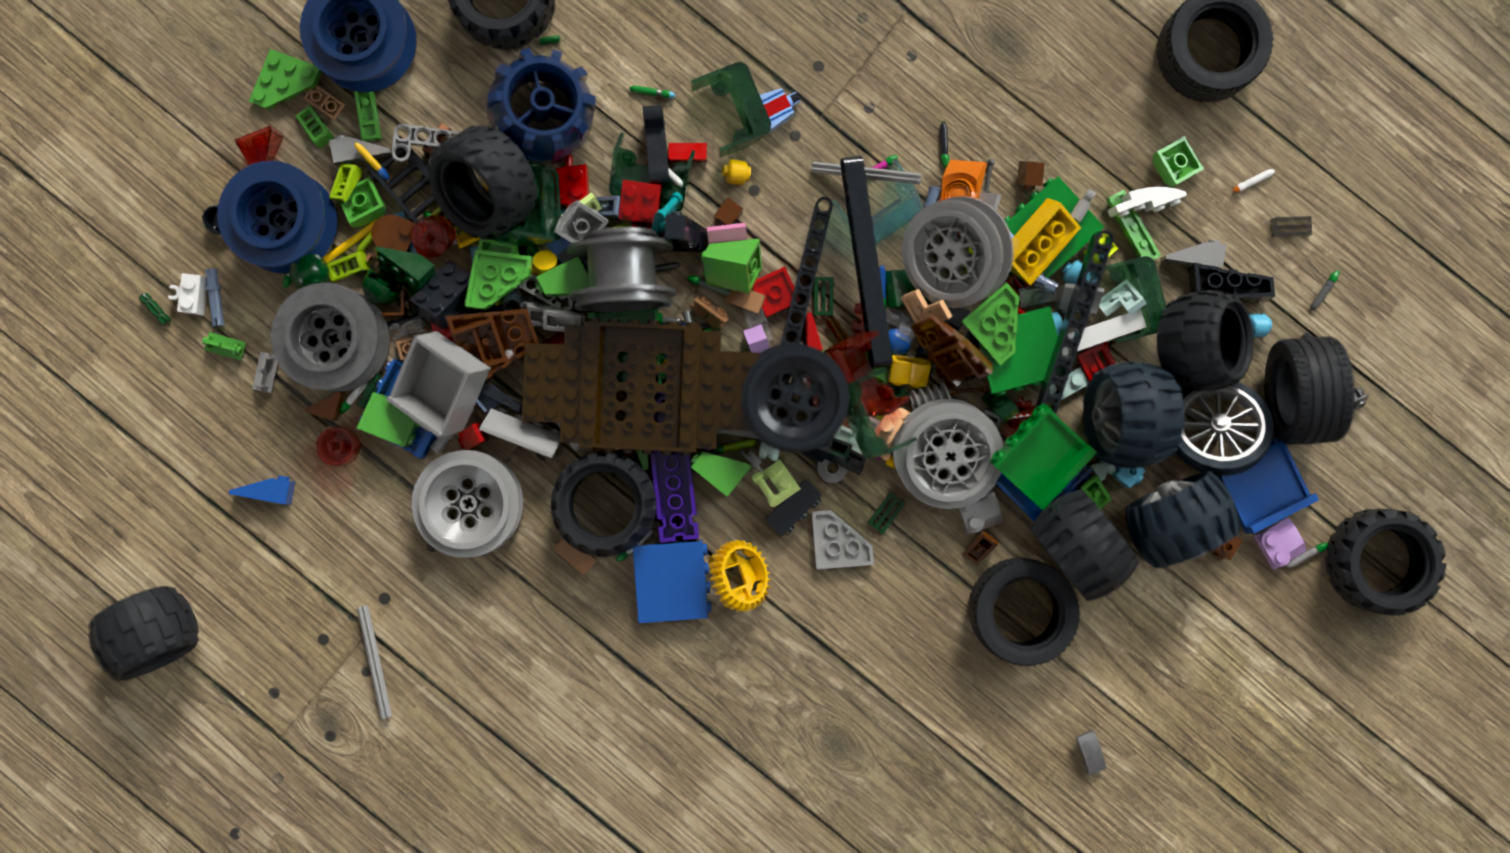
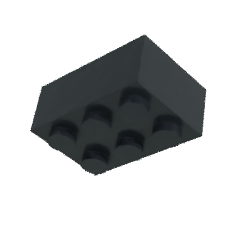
M448 260L409 301L417 314L444 331L448 327L446 316L459 315L466 308L465 303L471 273Z

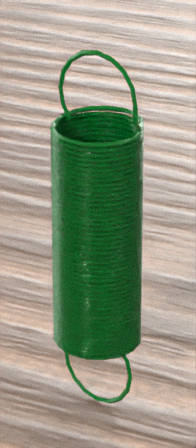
M560 36L540 37V45L559 43Z

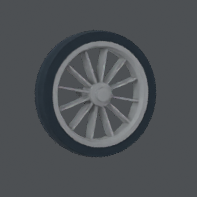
M1236 383L1216 391L1183 389L1180 392L1184 402V413L1203 422H1185L1182 440L1178 444L1175 453L1188 466L1203 473L1210 471L1215 476H1230L1249 470L1263 458L1272 441L1273 419L1267 404L1254 390L1244 384ZM1215 397L1216 415L1207 405L1204 398ZM1220 397L1233 401L1226 414H1221ZM1198 402L1207 416L1190 408V406ZM1235 403L1240 404L1246 409V411L1236 416L1228 417ZM1248 415H1251L1255 424L1234 423ZM1184 429L1205 431L1188 439ZM1237 431H1256V439L1253 440ZM1211 435L1203 452L1192 444ZM1231 437L1251 447L1242 453ZM1223 438L1236 456L1224 457ZM1218 442L1219 457L1205 453L1211 443L1216 444Z

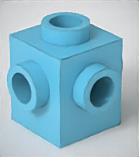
M1116 466V472L1112 474L1125 488H1131L1134 484L1137 485L1144 478L1145 470L1142 467L1123 468Z

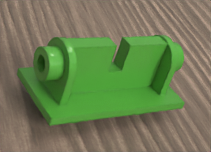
M209 332L208 337H204L202 340V344L205 345V351L240 361L242 360L247 343Z

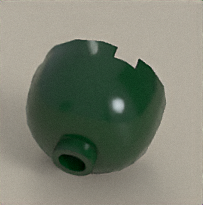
M307 254L296 263L293 262L291 264L289 277L294 285L301 289L312 284L328 283L330 270L326 261L319 255Z
M368 269L362 282V290L368 298L367 300L373 305H387L394 302L401 293L402 286L399 288L389 275L385 276L381 271L377 274L373 272L375 269Z

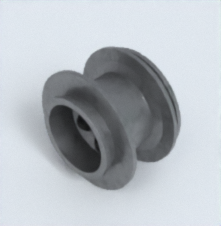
M631 227L593 230L583 235V241L568 245L567 252L569 254L588 259L589 288L576 290L569 294V299L576 302V310L608 313L654 310L655 308L662 309L671 306V299L669 298L676 295V290L671 287L656 285L654 255L673 250L674 245L670 240L656 238L654 230Z
M332 283L308 285L291 294L278 309L271 329L273 353L282 370L290 378L304 386L331 392L354 390L371 381L381 370L387 359L390 347V333L385 317L382 316V312L377 305L371 304L366 296L344 286ZM343 316L345 322L339 326L337 323L338 318ZM324 319L325 326L324 328L320 329L318 323L320 320ZM352 332V339L350 340L349 335ZM314 337H317L318 344L313 347L311 341ZM334 337L340 339L339 342L334 341ZM348 349L346 354L342 357L343 351ZM326 352H329L330 359L329 361L325 362L323 360V355Z

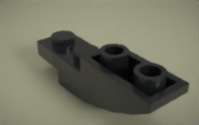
M834 437L820 447L800 452L819 462H823L826 459L857 475L861 474L867 459L866 456L852 450V444Z

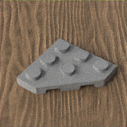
M831 510L812 512L816 569L874 565L873 546Z

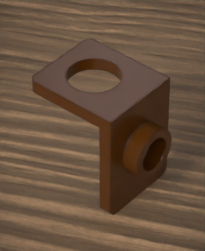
M401 290V312L382 313V316L408 317V310L411 308L408 291Z

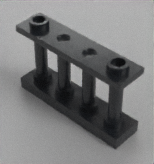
M410 148L409 158L411 160L409 165L388 183L378 175L377 171L369 163L365 166L369 169L367 174L374 181L378 180L407 213L405 218L421 226L422 223L417 217L433 205L436 200L432 194L414 211H411L405 204L425 185H430L428 180L429 173L427 171L428 166L417 153ZM397 149L395 155L400 158L402 155L405 156L406 152L403 149ZM392 154L380 164L381 167L387 169L395 162ZM419 169L423 173L422 179L399 197L393 191V188L414 170L417 171Z

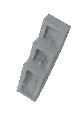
M523 301L533 326H542L543 330L565 332V325L582 326V314L549 305Z

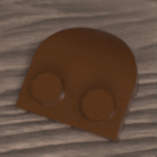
M397 215L382 216L374 222L371 228L372 241L376 247L406 252L418 224Z

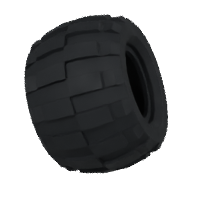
M1211 290L1188 293L1170 301L1162 312L1157 328V353L1161 367L1175 377L1176 383L1179 386H1183L1184 389L1216 391L1239 383L1247 373L1253 355V329L1245 306L1236 296Z
M170 586L154 587L121 599L98 612L88 625L90 630L88 634L90 648L97 663L107 674H110L112 679L119 681L136 678L166 666L192 651L199 642L197 619L189 602L182 594L177 593L176 588Z

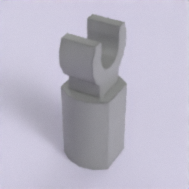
M1090 189L1086 191L1082 200L1077 202L1070 213L1077 223H1080L1090 207V201L1096 194Z

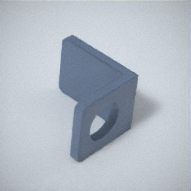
M495 384L491 386L492 388L500 391ZM482 394L476 400V403L485 414H488L491 409L500 404Z

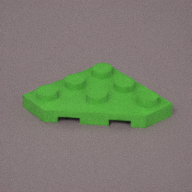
M270 49L249 102L270 110L282 101L286 102L299 96V93L307 89L315 88L322 71L313 64Z
M475 249L465 307L479 310L490 308L530 278L534 258L532 256Z
M1008 283L1000 287L961 321L999 366L1010 358L1016 349L1019 296Z

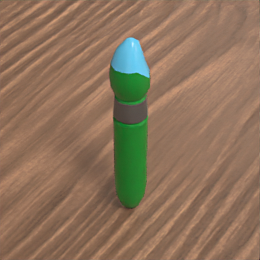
M643 86L629 87L630 91L638 94L663 97L665 99L676 96L668 90L662 91Z

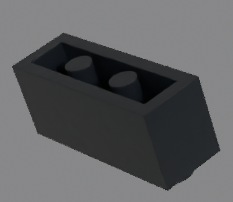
M807 479L799 485V491L784 500L765 519L781 536L784 534L788 536L795 529L793 525L798 520L802 522L808 516L806 511L811 506L813 508L817 507L822 501L820 499L822 494Z

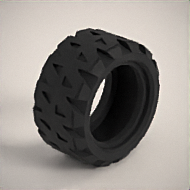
M448 0L452 12L464 30L474 40L485 46L491 45L494 49L505 50L510 49L512 46L516 48L531 43L535 36L538 38L546 30L556 8L555 0H528L524 8L514 16L505 19H492L478 13L474 9L473 0Z
M484 125L470 126L441 143L432 151L427 167L431 191L442 212L464 233L474 238L480 237L482 240H492L503 235L532 213L535 207L534 201L537 198L534 174L521 150L500 131L493 130L492 127ZM475 172H476V173L480 176V178L483 180V182H484L485 185L487 186V188H488L490 194H489V193L483 188V186L480 184L479 180L477 179V177H476V175H475Z
M1366 509L1354 513L1351 518L1347 517L1336 527V534L1331 535L1326 548L1329 557L1325 556L1326 572L1331 577L1329 581L1334 590L1352 606L1377 614L1389 616L1405 615L1426 606L1425 602L1432 600L1440 590L1441 586L1438 583L1444 580L1447 566L1446 563H1442L1446 556L1442 541L1436 539L1437 532L1428 522L1421 521L1419 516L1395 509ZM1390 530L1397 534L1405 543L1409 553V568L1399 585L1389 591L1378 593L1367 584L1362 575L1360 556L1365 544L1372 536L1381 531Z

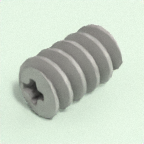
M940 383L939 388L936 384L933 385L932 391L928 386L925 387V392L921 388L917 390V394L914 390L910 391L912 411L929 401L951 399L949 390L944 383Z

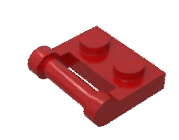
M1107 341L1076 355L1088 381L1092 379L1093 374L1105 368L1097 353L1101 350L1108 366L1116 364L1108 348L1109 344Z

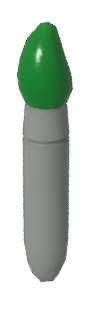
M1328 543L1316 545L1315 548L1289 561L1286 567H1295L1316 554L1323 552L1327 548Z

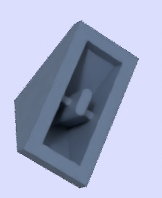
M620 196L596 197L602 207L598 212L603 217L609 219L619 218Z

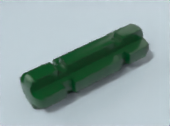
M145 292L140 295V302L145 304L147 310L154 318H157L161 325L164 326L171 321L170 317L164 313L156 301L152 300L153 298L149 293Z
M376 374L371 382L367 383L362 393L363 397L357 403L359 407L366 408L372 393L377 391V383L381 378L383 379L381 375Z

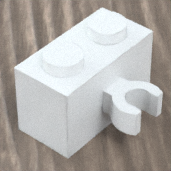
M182 273L180 287L176 285L169 286V288L175 289L177 292L175 296H168L169 299L178 300L177 312L205 316L207 291L205 289L207 286L206 277Z

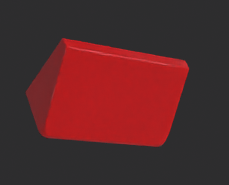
M669 143L668 161L707 162V143Z

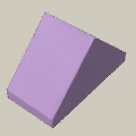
M761 324L744 330L751 352L762 353L770 348Z

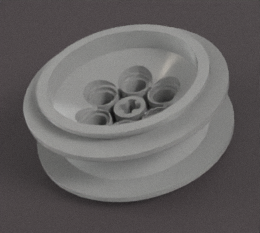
M952 197L926 206L913 217L903 238V264L910 282L916 290H920L923 297L933 303L943 299L948 308L966 307L991 296L1003 285L1013 263V241L1005 221L990 205L972 197ZM957 231L961 234V240L957 237ZM940 234L943 237V242L940 241ZM969 247L973 249V255L969 252ZM934 253L937 254L938 260L934 258ZM964 265H965V266L967 267V269H968V272H967V273H966V272L964 271V269H963V266H964ZM946 268L949 269V271H950V276L947 275V273H946Z
M937 399L917 407L904 419L906 423L894 441L893 459L900 479L909 492L918 500L936 508L956 509L975 503L993 488L1001 472L989 461L992 459V455L1003 447V443L996 426L978 408L957 399ZM955 433H961V438L958 441H952V436ZM935 437H942V441L940 444H933V439ZM967 448H973V453L970 456L964 455ZM947 452H950L953 455V457H947ZM928 455H935V459L933 462H926V457ZM960 466H966V471L963 474L957 473V469ZM940 470H947V474L944 477H938Z
M454 451L435 459L421 473L413 490L412 514L420 534L432 547L454 557H476L501 547L515 533L523 514V492L515 473L501 459L481 451ZM467 479H471L473 482L471 489H467L464 485ZM485 487L490 490L488 498L482 496V489ZM452 489L457 493L455 500H451L448 495ZM472 499L471 503L474 505L468 508L466 501ZM486 506L491 509L489 517H485L483 514V509ZM452 509H456L458 512L456 519L450 517ZM469 517H472L475 520V526L473 528H470L467 525V519Z

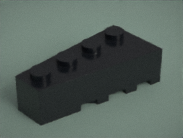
M670 212V215H665V239L673 242L674 248L671 251H706L708 242L706 228L688 216L682 215V212Z

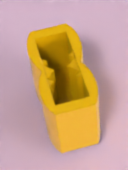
M892 355L893 363L889 367L888 372L889 382L896 386L909 384L911 387L918 389L927 387L931 368L929 360Z

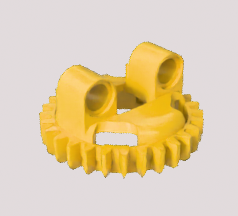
M745 540L730 541L721 545V549L716 550L717 554L710 556L708 559L709 567L711 568L709 572L713 574V577L710 578L714 582L712 588L717 590L715 595L719 594V601L722 602L725 608H730V610L736 609V612H746L755 609L761 605V602L765 601L764 596L769 595L766 590L771 588L768 585V582L771 581L768 578V574L771 572L767 571L766 567L768 564L764 563L766 558L761 557L762 551L756 552L757 546H752L751 543H746ZM743 550L742 553L750 558L744 559L737 554V551ZM738 565L744 585L731 589L725 570ZM760 581L755 591L757 595L751 596L754 582Z

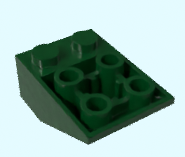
M378 246L375 248L376 259L380 266L379 270L385 276L389 275L392 277L397 285L404 286L412 296L436 273L434 264L420 254Z

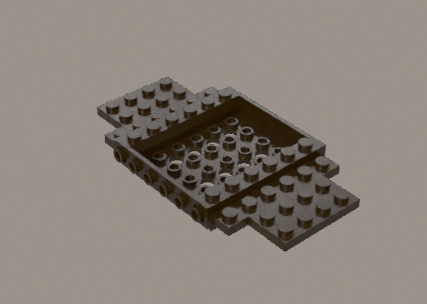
M589 318V322L584 321L583 326L565 325L564 345L525 343L522 421L561 423L560 442L578 443V447H583V451L595 452V448H603V452H614V449H622V453H634V450H642V454H653V451L657 450L661 451V455H673V451H680L683 456H692L693 452H697V448H717V429L752 431L743 414L741 393L745 377L752 365L759 359L760 353L721 351V331H702V326H698L697 322H686V326L678 325L679 322L667 321V325H660L659 321L651 320L647 321V324H639L640 320H628V323H620V319H608V322H601L599 318ZM620 352L628 353L629 359L627 362H619L618 354ZM660 353H664L668 357L667 362L663 365L659 364L656 360ZM620 371H625L628 374L627 381L619 382L617 374ZM658 373H664L667 376L664 384L656 382V375ZM620 390L627 393V399L623 402H619L616 399V394ZM658 392H663L666 395L664 403L659 404L655 401V395ZM618 410L625 411L626 419L624 421H618L615 418V413ZM661 411L665 414V420L662 423H657L654 420L656 412Z

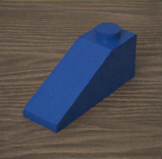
M278 475V478H270L229 490V494L287 505L292 503L295 481H289L290 477Z

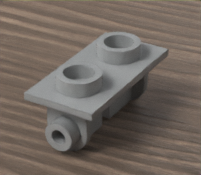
M260 352L252 389L272 393L278 366L274 354Z

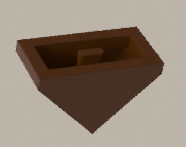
M338 391L307 407L305 411L306 413L329 420L338 421L339 409L344 402L345 393Z
M980 530L962 554L978 565L999 542Z

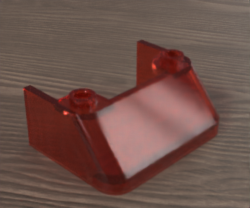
M878 330L859 333L830 346L824 351L837 363L846 378L849 389L848 410L855 417L890 415L910 400L908 396L895 397L891 387L879 385L865 355V352L871 348L870 340L879 335Z

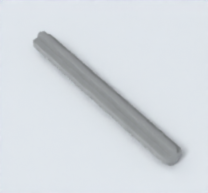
M812 163L811 170L814 173L842 176L840 164ZM865 167L866 179L920 184L922 179L920 173Z
M365 605L358 607L357 611L380 718L386 719L391 717L392 713L369 607Z

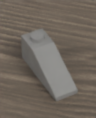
M339 135L335 139L329 140L333 163L338 167L341 163L355 164L366 161L355 149V143L361 144L375 160L389 157L392 154V150L389 148L346 137V135Z
M1209 240L1208 242L1161 257V261L1188 266L1195 262L1204 266H1216L1221 269L1224 264L1226 245L1220 244L1218 240Z

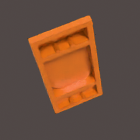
M950 160L942 177V191L939 201L958 196L979 199L987 163Z

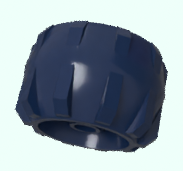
M530 48L521 50L518 60L508 65H499L488 91L486 113L490 127L493 130L500 131L517 145L528 163L550 162L551 164L561 162L562 158L571 154L576 149H580L593 123L596 96L591 95L586 83L587 72L582 66L574 69L571 65L562 61L563 52L553 49L551 56L533 55ZM539 81L558 87L566 95L571 109L554 104L553 93L548 88L540 87ZM531 82L533 92L530 97L529 111L517 119L511 109L510 100L516 90ZM550 117L566 122L561 127L549 131H540L527 127L532 120L542 123L546 122Z

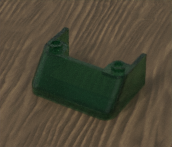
M736 62L691 80L692 92L710 85L713 93L718 96L730 93L744 128L734 133L733 143L719 148V158L749 147L770 132L771 121L750 70L745 63Z
M622 132L613 150L609 192L613 196L620 197L623 180L650 183L648 166L636 164L637 157L635 153L623 148L624 133ZM691 151L687 164L678 163L673 168V172L683 182L682 187L675 185L671 180L669 183H659L662 185L659 208L662 209L669 202L673 193L679 192L683 196V201L677 205L676 212L682 210L692 175L696 151Z
M528 162L535 177V185L537 186V198L534 201L535 207L532 213L524 219L525 227H518L496 238V242L516 246H530L553 243L562 237L554 231L558 220L561 218L559 175L553 167Z
M1143 256L1105 266L1104 272L1109 271L1113 282L1121 284L1127 279L1147 303L1140 308L1147 327L1126 334L1124 338L1108 342L1109 346L1156 334L1159 319L1166 308V303L1155 261L1149 256Z
M886 368L847 384L849 389V407L846 419L862 455L867 459L881 457L917 441V438L913 437L888 448L886 442L882 438L877 437L861 401L863 389L860 383L886 372Z

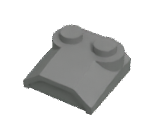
M577 200L566 209L558 220L554 231L569 242L575 243L583 241L585 233L603 229L609 221L597 210H593Z
M993 489L975 503L958 508L967 535L1003 523L1002 514Z

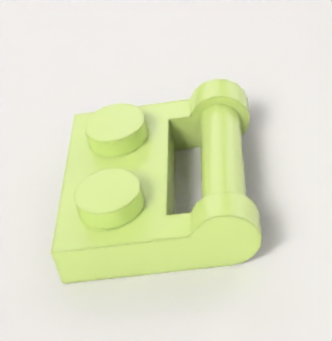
M780 459L764 471L755 473L752 476L753 482L761 488L771 507L777 506L800 490V487ZM770 478L780 493L774 495L766 484V479Z

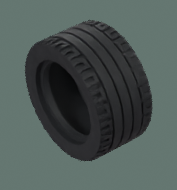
M1186 0L1166 21L1158 37L1159 42L1157 43L1158 49L1156 53L1157 60L1159 61L1158 66H1160L1163 77L1176 92L1194 101L1216 102L1217 100L1221 101L1235 95L1254 81L1263 72L1264 67L1267 66V62L1270 60L1273 48L1272 41H1274L1270 19L1256 0ZM1201 19H1215L1225 23L1234 31L1240 43V59L1235 70L1216 73L1202 68L1195 62L1187 44V35L1191 23Z
M1330 336L1282 339L1277 341L1271 347L1268 354L1264 384L1265 402L1272 415L1275 436L1286 445L1340 441L1347 435L1351 427L1355 408L1354 376L1350 359L1344 346L1339 340Z
M1029 558L1005 559L987 568V571L983 572L979 576L978 581L975 582V586L971 590L970 601L968 602L970 624L981 644L1001 660L1013 665H1025L1026 667L1036 666L1037 664L1042 665L1060 656L1070 646L1071 641L1074 640L1073 637L1077 634L1076 631L1079 628V615H1081L1079 612V599L1070 581L1054 567ZM1035 580L1046 589L1051 598L1052 617L1050 623L1041 635L1025 642L1008 640L998 631L994 621L996 599L1001 591L1013 582Z

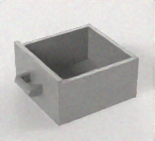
M437 331L418 335L412 341L393 390L386 400L411 417L412 421L428 432L431 431L439 438L464 430L490 371V367Z

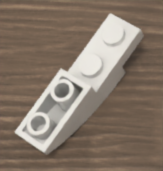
M1168 187L1138 189L1121 197L1123 203L1115 205L1108 210L1110 218L1117 215L1118 218L1130 214L1129 211L1133 209L1135 212L1145 209L1146 212L1153 210L1156 213L1165 209L1167 204H1170V207L1181 203V198L1187 194L1186 191Z

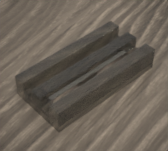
M1311 216L1271 218V230H1273L1271 237L1312 235ZM1306 221L1307 223L1303 225H1277V222ZM1307 229L1305 232H1278V230Z

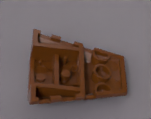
M527 309L446 316L454 343L490 367L486 379L493 376L492 374L501 368L507 367L515 359L524 356L525 343H539Z
M930 316L910 326L921 347L927 349L929 353L927 358L930 362L935 363L937 367L935 372L939 378L944 379L948 390L957 387L966 377L975 374L980 379L992 373L993 365L969 340L936 316Z

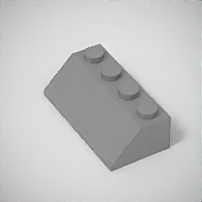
M497 407V410L491 409L480 426L479 430L550 458L558 457L563 442H560L559 430L551 428L549 431L544 429V424L539 422L531 424L522 421L521 415L515 414L513 417L507 414L508 410Z

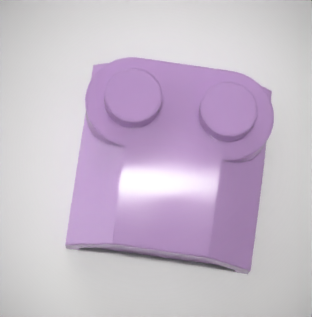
M1288 517L1253 535L1269 565L1274 570L1287 565L1289 561L1307 551L1301 535Z

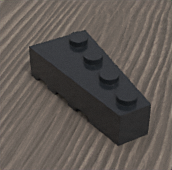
M1195 262L1188 268L1190 293L1208 290L1236 296L1241 303L1268 302L1275 297L1273 277L1241 273L1232 269H1220L1216 266H1204Z

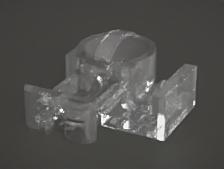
M888 306L885 309L887 322L897 327L899 326L895 336L911 343L915 335L910 326L915 324L914 320L908 318L899 310L889 308Z

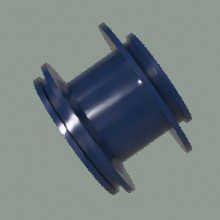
M307 0L301 14L300 37L307 56L334 83L344 89L359 93L384 90L398 82L413 63L417 49L416 29L409 13L398 0ZM353 17H359L357 22L351 23ZM378 19L376 25L370 26L372 20ZM342 31H346V35L339 38V34ZM348 49H353L351 55H346Z
M280 161L258 162L245 167L235 174L225 186L220 196L217 210L219 229L228 247L243 260L278 274H289L291 264L293 262L296 263L307 254H317L323 259L334 243L338 227V217L333 200L329 199V193L319 182L309 177L299 168ZM282 197V202L276 205V199ZM297 204L298 211L294 212L293 208ZM266 208V215L261 217L260 212ZM268 227L269 233L263 236V230Z

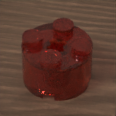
M432 214L413 227L411 239L418 254L426 257H438L452 246L456 239V231L454 225L445 219L444 216Z
M333 427L326 429L318 436L316 441L318 457L324 463L332 466H345L352 463L358 457L361 449V443L357 435L347 428ZM337 443H340V450H336L338 448Z

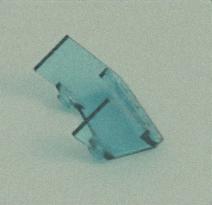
M897 158L894 159L891 168L895 171L906 172ZM896 182L895 192L899 199L872 216L876 245L909 223L923 209L914 184ZM834 200L832 202V209L850 234L848 215L845 214L838 202Z

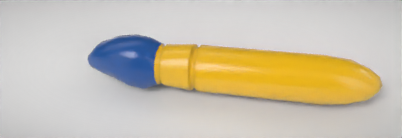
M355 143V149L377 171L378 175L385 180H389L390 177L386 169L381 167L361 144Z

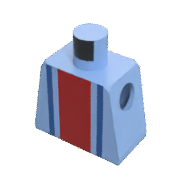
M777 89L753 97V104L769 134L794 116L792 106L801 102L796 92L786 96L783 89Z

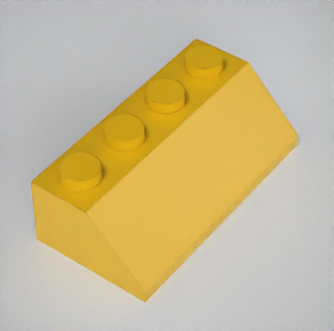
M1047 198L1012 238L1013 263L1010 271L1030 286L1081 229L1060 202Z

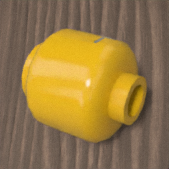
M730 159L722 167V176H725V181L728 184L744 185L750 179L751 167L748 166L746 161Z

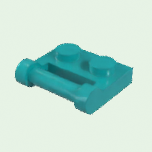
M679 192L673 193L669 202L655 213L651 230L656 232V238L660 233H665V215H670V212H676L677 205L683 201V196Z

